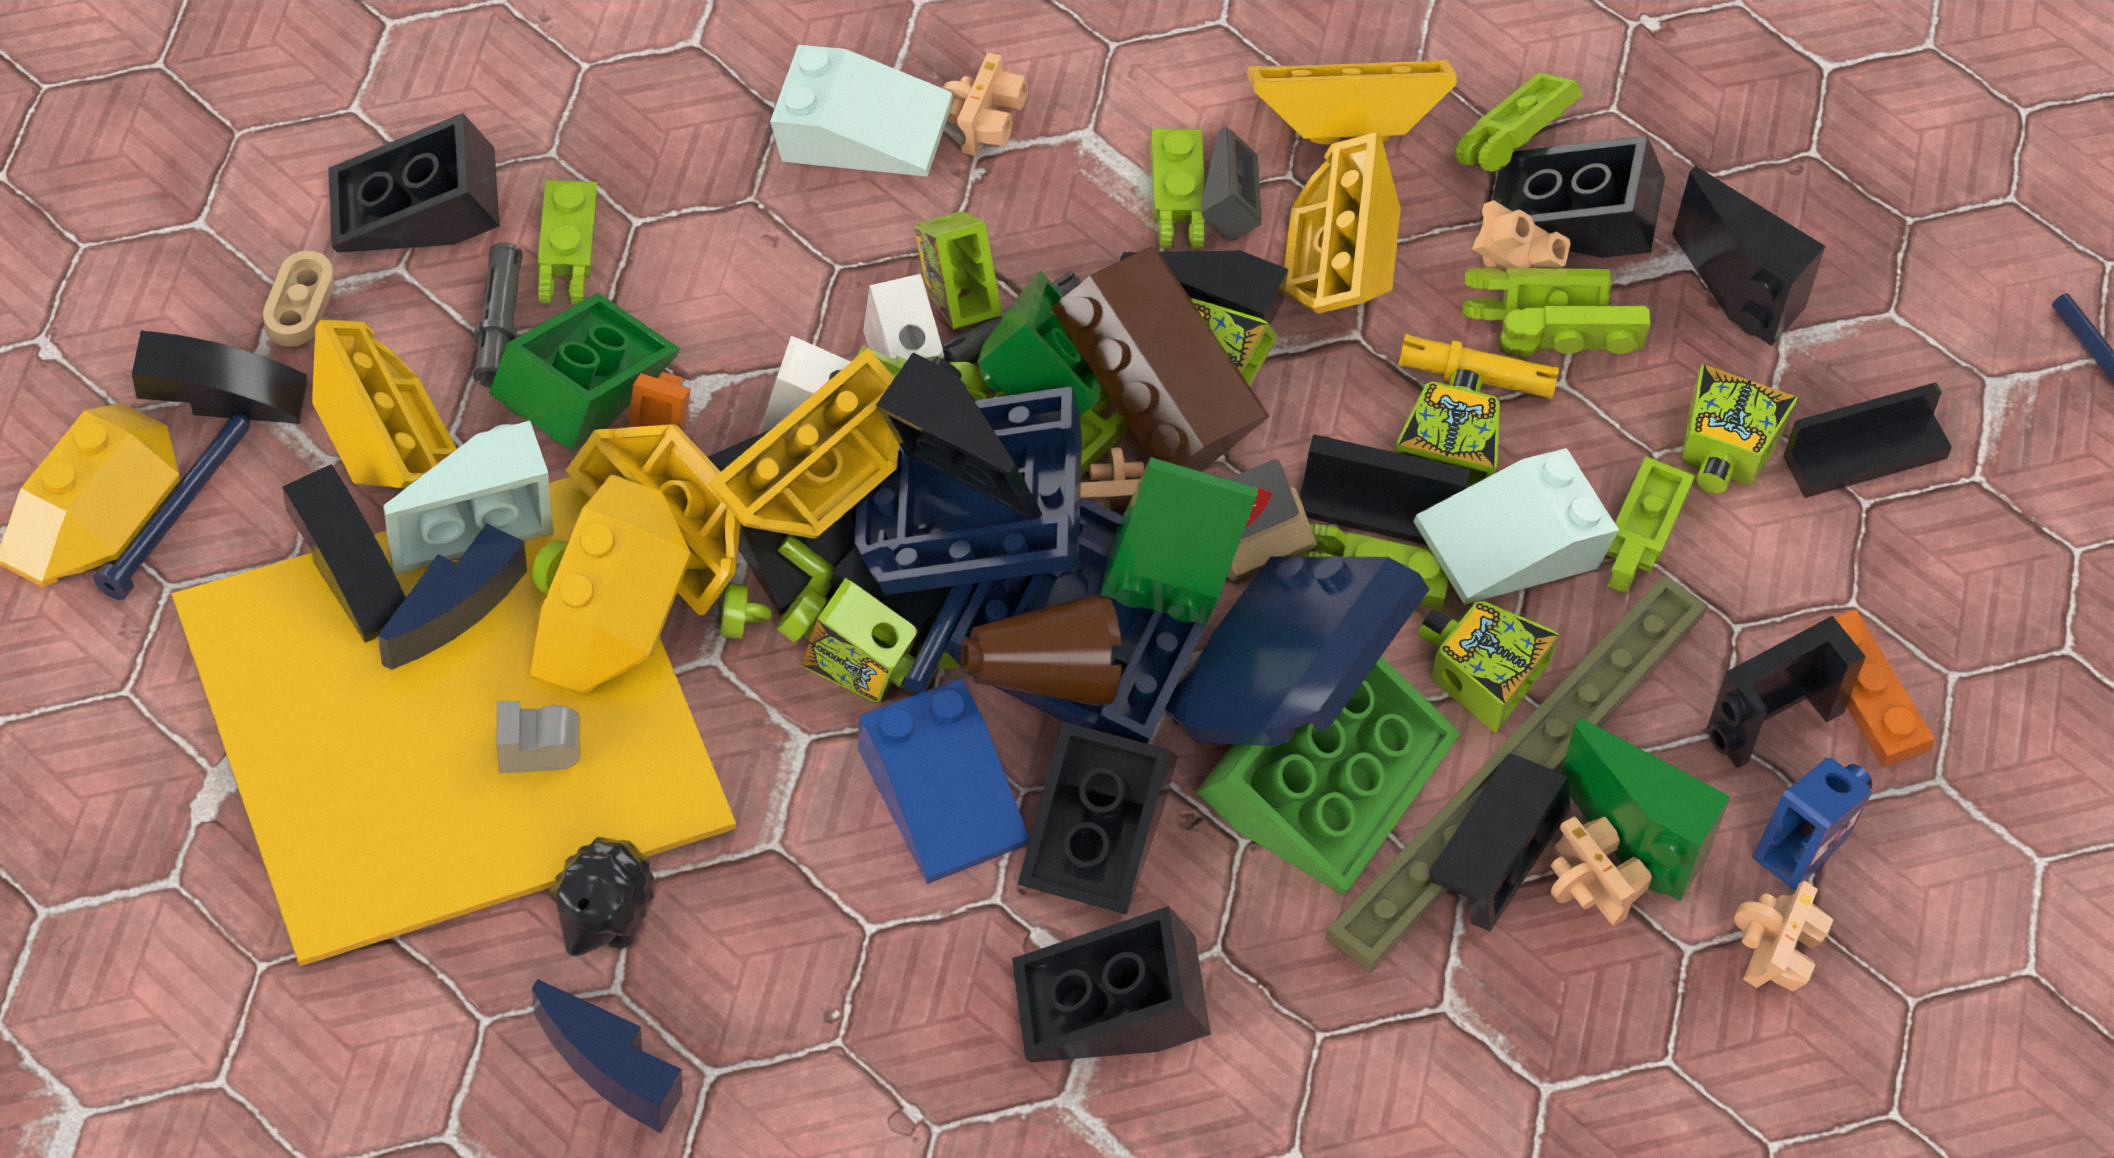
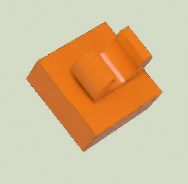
M662 372L659 378L641 373L633 384L628 427L671 424L677 425L685 432L691 388L682 386L684 378Z

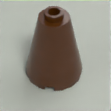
M1089 595L976 626L972 629L970 638L963 639L961 662L964 672H971L973 680L979 684L1093 706L1112 704L1118 693L1121 678V665H1111L1112 646H1121L1118 618L1113 603L1109 597Z

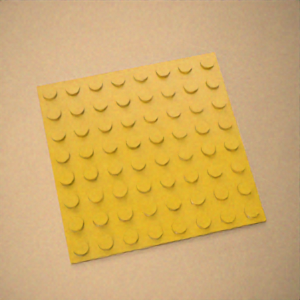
M571 477L549 483L553 534L524 541L527 572L510 593L484 618L454 640L419 659L392 670L382 665L378 637L366 643L363 641L313 563L312 552L172 593L182 628L299 967L551 888L555 885L556 875L563 871L565 860L577 853L581 846L591 844L596 837L629 840L642 854L649 857L736 829V821L660 637L652 657L624 673L597 685L595 689L583 696L533 679L530 676L541 608L547 596L533 582L532 568L535 558L540 550L552 541L561 540L569 542L582 508L591 499ZM387 531L376 533L374 536L391 566ZM461 558L454 559V560H451V561L458 563V561H459ZM429 566L395 575L405 597L408 596ZM497 701H520L521 709L537 710L545 706L556 705L565 706L578 712L580 716L579 761L575 765L561 770L499 773L496 745Z

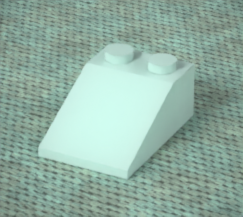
M798 45L770 123L782 162L928 177L954 97L953 93L850 50Z
M531 421L515 425L503 424L494 427L490 431L476 434L383 505L391 567L395 575L430 566L438 554L449 560L461 558L486 523L522 541L553 534L549 474Z
M1567 448L1522 459L1417 514L1413 521L1464 605L1596 570L1599 568L1619 531Z

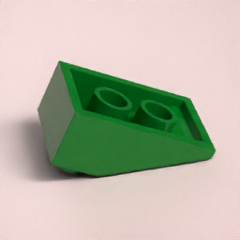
M1039 271L1033 276L985 341L977 364L980 366V374L984 381L994 391L998 393L1003 391L1007 396L1072 386L1078 400L1079 415L1081 416L1098 402L1101 383L1051 309L1064 295L1042 271Z
M596 293L508 342L489 394L504 403L514 414L531 421L532 424L547 433L553 441L573 451L585 444L594 430L607 429L631 404L633 384L641 373L656 378L677 357L680 348L601 294Z
M1151 457L1112 539L1100 595L1116 599L1119 603L1128 607H1145L1169 614L1170 617L1180 622H1197L1205 625L1220 597L1255 503L1258 488Z
M1579 717L1574 725L1561 773L1568 776L1570 798L1589 822L1601 817L1608 819L1616 829L1620 839L1614 854L1621 863L1633 857L1640 859L1652 876L1649 885L1650 890L1659 894H1668L1681 901L1711 852L1730 796Z

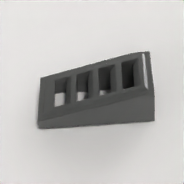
M1224 127L1217 133L1202 199L1201 214L1228 241H1234L1261 225L1258 155L1230 128Z

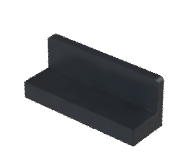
M1936 382L1797 420L1793 425L1783 457L1804 497H1811L1947 459L1952 446L1934 415L1942 394Z
M1313 434L1299 496L1307 518L1427 545L1413 522L1416 515L1465 490L1470 469Z
M1512 753L1506 755L1430 869L1429 874L1432 883L1468 897L1471 924L1490 932L1570 811L1568 776Z

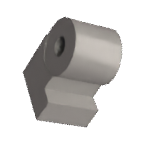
M497 701L496 745L499 773L561 770L575 765L580 758V716L578 712L565 706L556 705L545 706L537 710L521 709L520 701Z

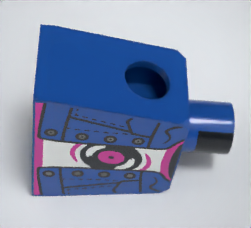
M1825 758L1782 794L1752 858L1796 891L1799 883L1807 881L1852 833L1872 794V779L1868 772L1856 764H1849L1844 767L1835 759ZM1810 822L1816 828L1804 839L1800 828Z

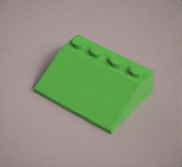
M1381 656L1329 728L1317 731L1313 723L1297 727L1291 741L1276 746L1231 744L1196 793L1236 831L1342 895L1351 888L1461 733Z

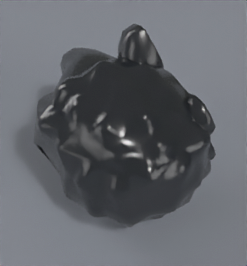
M596 837L591 844L581 846L577 853L569 856L565 860L563 871L556 875L555 885L550 889L549 895L557 905L565 949L570 956L578 957L606 944L609 947L623 949L633 944V935L636 934L637 924L642 922L647 915V906L654 898L651 884L655 877L650 869L649 858L642 854L631 841Z

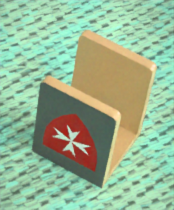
M1273 459L1228 479L1258 488L1255 503L1227 575L1231 583L1259 572L1270 556H1296L1316 547L1317 542L1300 496L1294 487L1289 486L1279 460Z

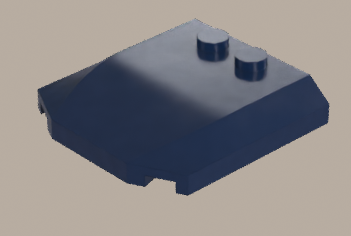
M1072 386L976 400L975 402L1016 464L1043 513L1039 519L1031 520L905 455L899 445L897 469L857 503L854 543L884 595L1072 570L1079 562L1082 430L1078 400Z
M1080 498L1079 562L1072 570L980 582L946 647L948 654L963 669L961 662L963 639L970 638L974 627L1085 596L1100 595L1112 539L1123 516L1087 498ZM1110 598L1117 614L1121 635V646H1112L1111 665H1121L1118 693L1112 704L1093 706L995 687L1064 722L1148 744L1205 625L1197 622H1180L1170 617L1169 614L1145 607H1128L1122 605L1116 599Z
M1270 556L1215 629L1198 658L1177 684L1165 707V711L1176 725L1180 724L1189 737L1199 743L1276 746L1291 741L1297 727L1313 723L1317 731L1327 729L1332 725L1430 589L1418 572L1390 557Z

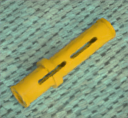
M1407 333L1404 335L1400 351L1401 355L1398 360L1399 367L1405 366L1443 375V380L1449 382L1454 371L1460 369L1471 370L1481 377L1482 384L1545 397L1548 400L1553 398L1557 383L1556 377L1559 372V367L1557 366L1551 367L1462 347V341L1452 339L1451 344L1411 336Z

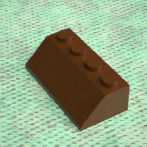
M1151 246L1089 275L1051 307L1150 458L1202 472L1270 417L1156 247Z

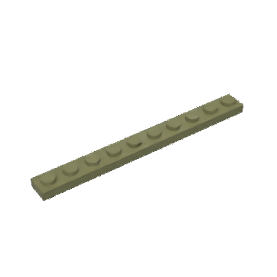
M1664 574L1328 928L1326 940L1371 973L1449 890L1432 883L1429 871L1506 755L1512 753L1559 772L1564 763L1574 725L1579 717L1601 727L1704 617L1707 604Z

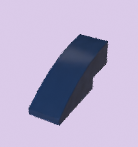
M486 523L458 563L438 554L378 635L382 665L392 670L419 659L454 640L484 618L510 593L527 572L525 542Z
M537 979L532 987L534 1015L550 1042L569 1066L600 1096L628 1116L661 1133L683 1096L682 1069L642 1051L641 1026Z

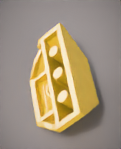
M1448 60L1247 67V77L1254 92L1304 139H1310L1311 142L1317 144H1334L1340 141V137H1360L1375 132L1381 136L1383 142L1390 140V136L1405 135L1457 83V74Z
M1377 132L1331 144L1324 155L1326 161L1310 177L1291 207L1284 268L1289 269L1285 295L1317 314L1365 303L1393 290L1401 207L1383 141Z
M320 319L315 327L312 392L314 408L353 483L407 488L457 450L420 378L392 349L373 338L375 332L364 321Z
M867 348L714 477L707 485L745 527L816 539L897 469L899 443L876 406L894 380V376L872 351Z
M124 403L84 410L20 488L0 546V566L41 587H46L58 582L57 578L79 574L118 559L180 481L168 426Z
M677 425L594 430L565 471L590 498L611 474L663 492L692 555L677 593L698 615H705L735 575L741 522L707 485L721 471Z
M611 474L582 508L541 608L530 670L531 678L583 696L595 689L597 685L624 673L652 657L692 557L662 491Z

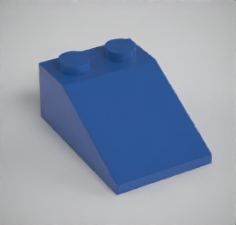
M962 678L859 716L858 751L927 884L1029 844L1030 838L986 723Z

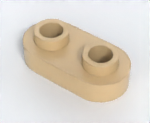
M305 250L290 255L282 263L263 309L265 331L274 343L281 346L294 347L308 342L315 335V327L323 317L335 284L332 264L326 256L316 251ZM305 282H313V283H315V284H313V285H311V286H305V285H303V283H305ZM289 323H297L295 325L286 326Z

